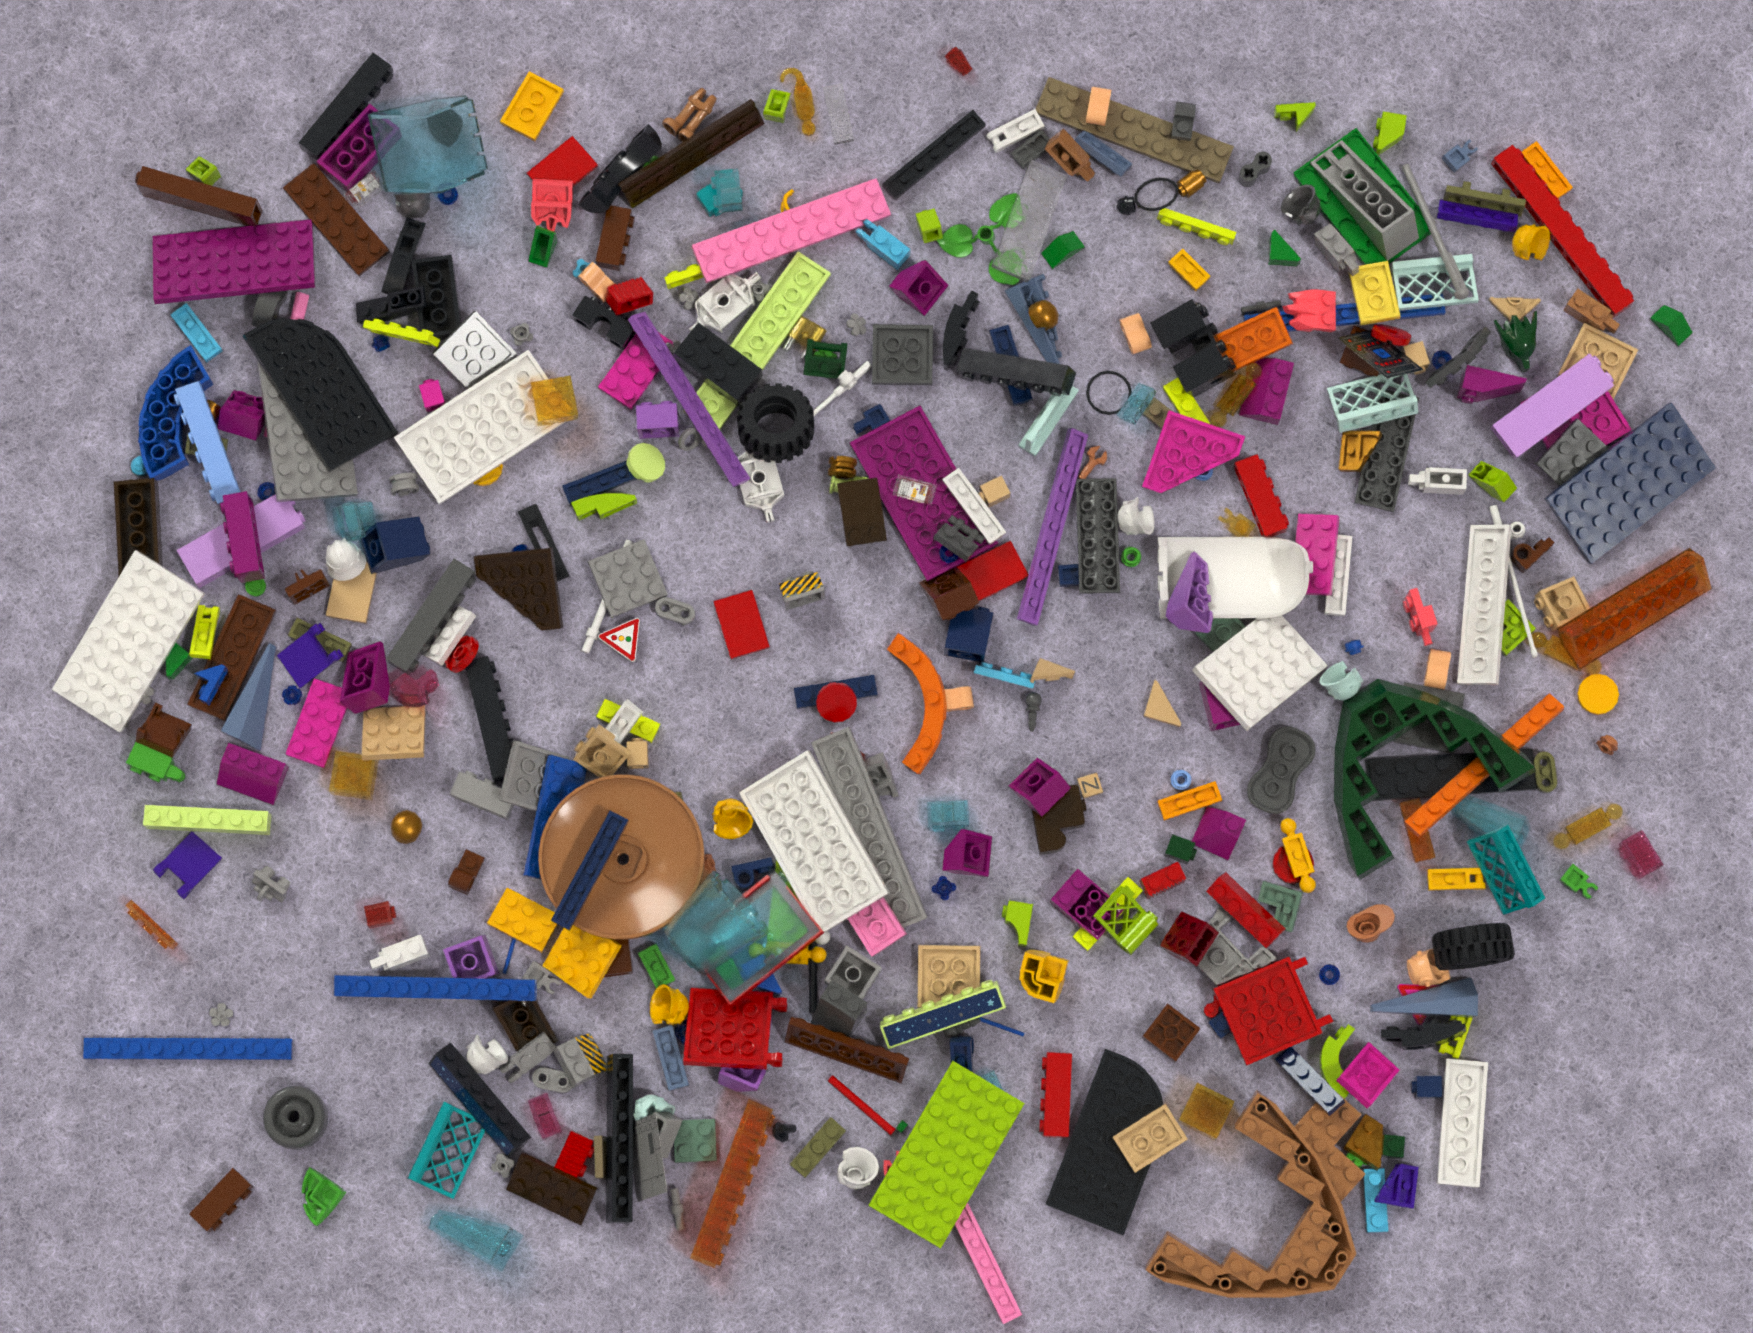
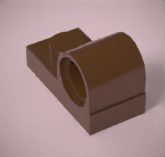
M1550 537L1545 541L1541 539L1533 546L1535 550L1527 544H1519L1511 553V561L1524 573L1555 542ZM1523 551L1526 554V559H1520L1517 556V552Z
M466 849L458 867L453 870L450 876L448 886L468 896L485 857Z

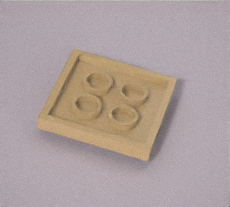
M1584 323L1557 377L1590 353L1592 357L1596 356L1599 359L1602 370L1612 376L1614 386L1608 392L1614 399L1638 349Z
M425 705L371 708L363 711L362 761L423 758L425 748Z
M918 945L917 1008L922 1007V1004L928 1001L942 1000L941 997L948 994H953V996L960 994L961 990L967 987H973V989L980 987V946Z

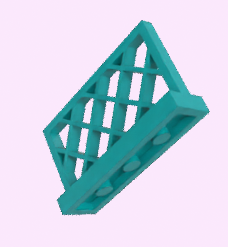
M1509 825L1502 826L1495 831L1466 841L1503 915L1526 907H1534L1545 899ZM1491 837H1492V839H1493V841H1494V843H1495L1496 846H1494V845H1492V844L1490 843ZM1476 842L1484 846L1483 852L1478 850ZM1488 849L1496 853L1495 859L1487 855ZM1500 856L1503 858L1506 865L1499 862ZM1486 861L1493 864L1492 870L1487 867ZM1498 868L1505 871L1504 877L1497 874ZM1509 875L1512 876L1515 883L1508 880ZM1495 879L1503 883L1502 888L1497 887ZM1507 886L1514 889L1513 895L1506 892ZM1519 893L1521 894L1524 902L1518 899ZM1504 898L1512 901L1511 907H1507Z
M443 1102L409 1173L408 1179L454 1199L485 1130L482 1128L480 1133L471 1136L467 1124L475 1122L476 1119L471 1114ZM453 1111L461 1114L463 1124L452 1127L450 1117ZM465 1117L471 1119V1121L466 1122ZM448 1123L450 1128L445 1130ZM465 1125L469 1137L457 1141L453 1129ZM451 1130L455 1142L443 1146L441 1136L443 1133ZM477 1137L476 1142L474 1144L472 1138ZM470 1139L473 1148L471 1152L462 1155L458 1143ZM438 1143H440L441 1147L436 1149ZM456 1144L460 1156L448 1160L444 1148ZM442 1150L446 1161L434 1165L432 1160L433 1153ZM469 1155V1157H468V1159H467V1161H466V1163H465L463 1157ZM461 1158L464 1167L461 1172L453 1174L449 1162ZM429 1162H431L432 1167L427 1168ZM447 1164L451 1175L439 1179L436 1167ZM433 1169L437 1181L427 1183L421 1180L425 1171ZM460 1174V1176H459V1178H458V1180H457V1182H456L454 1176H457V1175ZM452 1177L455 1186L452 1193L443 1190L441 1181ZM438 1183L440 1188L434 1186L433 1184Z

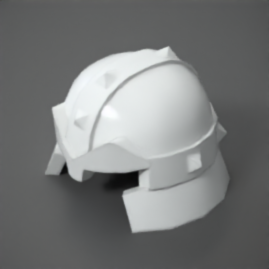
M1138 497L1134 500L1123 501V506L1118 511L1120 530L1124 531L1127 535L1152 534L1155 523L1152 507L1143 506V511H1139L1137 506L1139 504Z
M343 538L342 540H335L332 545L327 546L326 566L331 578L338 581H347L355 578L364 570L366 556L351 541Z
M476 1035L474 1041L466 1047L468 1050L467 1061L477 1074L490 1073L508 1061L505 1050L495 1039L489 1041V1047L485 1049L481 1044L482 1041L479 1035Z
M852 1147L843 1151L842 1158L844 1160L837 1169L839 1183L851 1189H860L870 1185L879 1169L878 1161L873 1153L860 1147Z

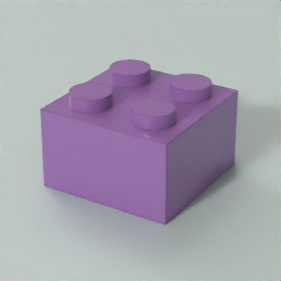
M662 401L661 404L652 405L651 402H643L636 406L639 439L680 437L676 403Z
M481 935L443 949L454 978H489L500 974L486 935Z

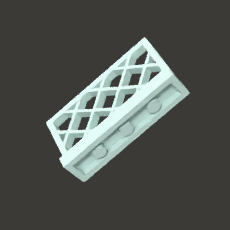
M1472 254L1453 256L1459 271L1469 272V278L1464 283L1472 291L1473 297L1463 300L1455 299V296L1445 300L1440 296L1445 289L1453 295L1456 292L1448 286L1452 282L1451 278L1446 284L1437 278L1440 273L1449 275L1441 257L1392 262L1391 276L1394 281L1399 311L1478 303ZM1426 275L1431 280L1425 286L1417 280L1419 276ZM1406 277L1411 282L1405 288L1399 283L1398 278ZM1433 281L1442 286L1438 293L1428 288ZM1414 283L1422 288L1418 295L1409 290ZM1425 291L1434 297L1429 302H1425L1420 298ZM1405 293L1414 299L1412 303L1402 304L1401 298Z
M1380 374L1377 377L1372 376L1328 387L1327 391L1338 423L1339 432L1342 433L1417 414L1418 402L1416 395L1413 393L1408 375H1400L1404 378L1401 385L1392 382L1396 377L1386 378ZM1382 382L1384 386L1380 390L1373 387L1374 383ZM1388 386L1397 389L1393 395L1385 392ZM1356 387L1365 388L1361 395L1353 392ZM1341 391L1345 395L1341 400L1334 397L1333 393ZM1369 391L1377 394L1374 400L1365 397ZM1401 391L1409 394V397L1402 399L1397 396ZM1349 396L1358 399L1354 405L1346 402ZM1381 396L1390 399L1389 402L1382 404L1378 400ZM1362 401L1370 404L1366 408L1358 407ZM1342 406L1351 409L1349 412L1339 413Z
M1072 385L1069 395H1051L1018 446L1036 457L1079 390Z

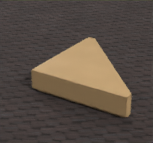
M1490 297L1488 301L1511 322L1512 315H1517L1521 321L1523 316H1526L1541 302V299Z
M1040 658L1030 682L1034 683L1035 680L1040 679L1053 681L1059 680L1060 677L1072 679L1075 671Z
M1154 680L1144 717L1180 727L1181 722L1158 681Z

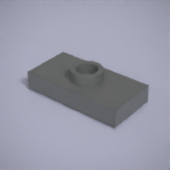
M1040 130L1011 152V156L1024 170L1047 152L1045 147L1050 138L1043 130Z

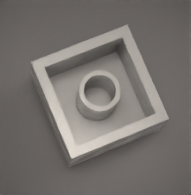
M846 946L824 982L829 985L831 980H833L856 996L864 999L882 971V967L849 946Z

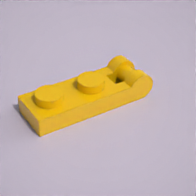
M1480 868L1427 870L1428 891L1486 889V883L1483 882V874ZM1470 875L1475 876V882H1470Z

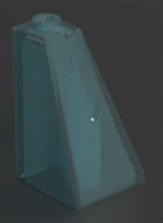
M1467 795L1450 810L1454 817L1478 836L1509 825L1521 850L1531 829L1527 816ZM1491 837L1490 843H1491L1492 845L1496 846L1495 843H1494V841H1493V839H1492V837Z
M442 1210L433 1215L429 1229L501 1272L524 1236L508 1225Z

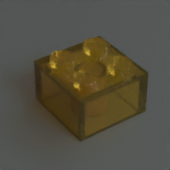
M571 375L531 382L530 388L538 427L578 419Z
M335 751L329 792L337 796L372 800L379 760L362 761L361 754Z
M1196 1083L1177 1122L1215 1141L1235 1101Z

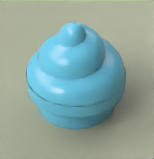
M141 456L134 458L131 462L132 472L137 476L147 475L148 473Z

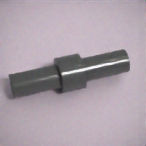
M1281 300L1266 303L1265 301L1256 302V305L1241 307L1242 315L1256 312L1259 314L1274 307L1282 308Z

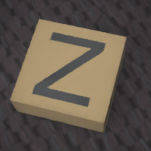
M1097 773L1077 778L1083 799L1103 793Z

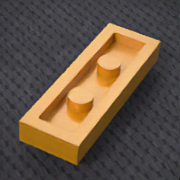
M1537 141L1522 151L1524 160L1535 168L1536 175L1540 180L1543 179L1546 182L1548 190L1552 195L1559 199L1572 190L1571 184Z
M1216 781L1158 800L1157 803L1165 821L1221 802L1222 797Z

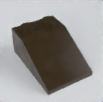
M877 477L837 483L846 546L887 541Z
M538 999L536 1001H491L492 1008L516 1051H519L542 1032H545L553 1043L558 1041Z

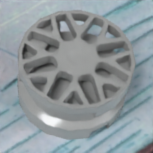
M400 473L389 478L390 483H392L391 494L396 496V493H398L399 496H405L412 493V491L413 494L419 492V486L416 484L417 474Z

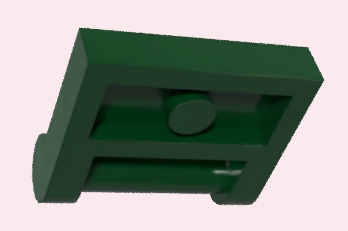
M807 338L803 375L838 379L845 369L847 343L817 342L814 339ZM812 350L840 352V356L836 358L812 355Z

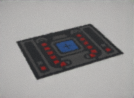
M1372 330L1337 337L1386 378L1424 370L1388 340L1387 342H1382L1374 338L1371 334Z

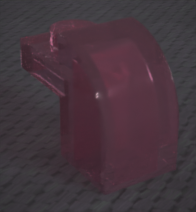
M432 669L416 681L404 673L390 684L393 698L407 707H421L430 702L428 694L434 692L439 686L437 673Z

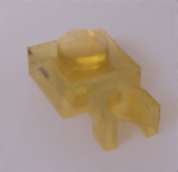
M1225 508L1224 512L1228 513L1229 518L1224 519L1221 516L1218 518L1222 523L1230 525L1228 531L1236 537H1248L1256 526L1255 523L1241 513L1237 517L1233 516L1232 511L1228 508Z

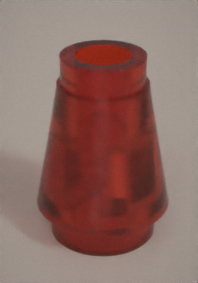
M954 47L944 56L947 59L946 62L963 76L973 69L963 51L957 47Z

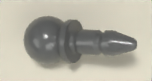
M1036 692L1029 693L1025 700L1028 706L1026 710L1030 711L1028 717L1030 732H1033L1035 729L1036 711H1040L1039 706L1042 703L1041 696Z
M976 1018L943 1030V1033L947 1038L951 1039L952 1036L963 1034V1030L976 1026L981 1019Z

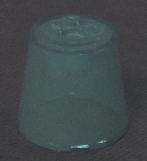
M712 871L664 928V932L671 942L670 945L673 950L684 958L690 968H694L702 975H707L769 933L765 922H759L756 918L758 912L729 880L724 879L722 881L720 879L721 875L716 871Z

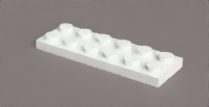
M1445 1059L1437 1184L1480 1187L1488 1062Z

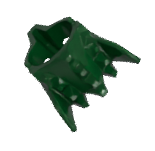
M1537 311L1533 313L1531 324L1525 316H1523V321H1520L1517 315H1512L1510 324L1506 320L1502 329L1497 320H1494L1504 353L1517 363L1521 372H1527L1530 369L1529 357L1533 354L1536 347Z

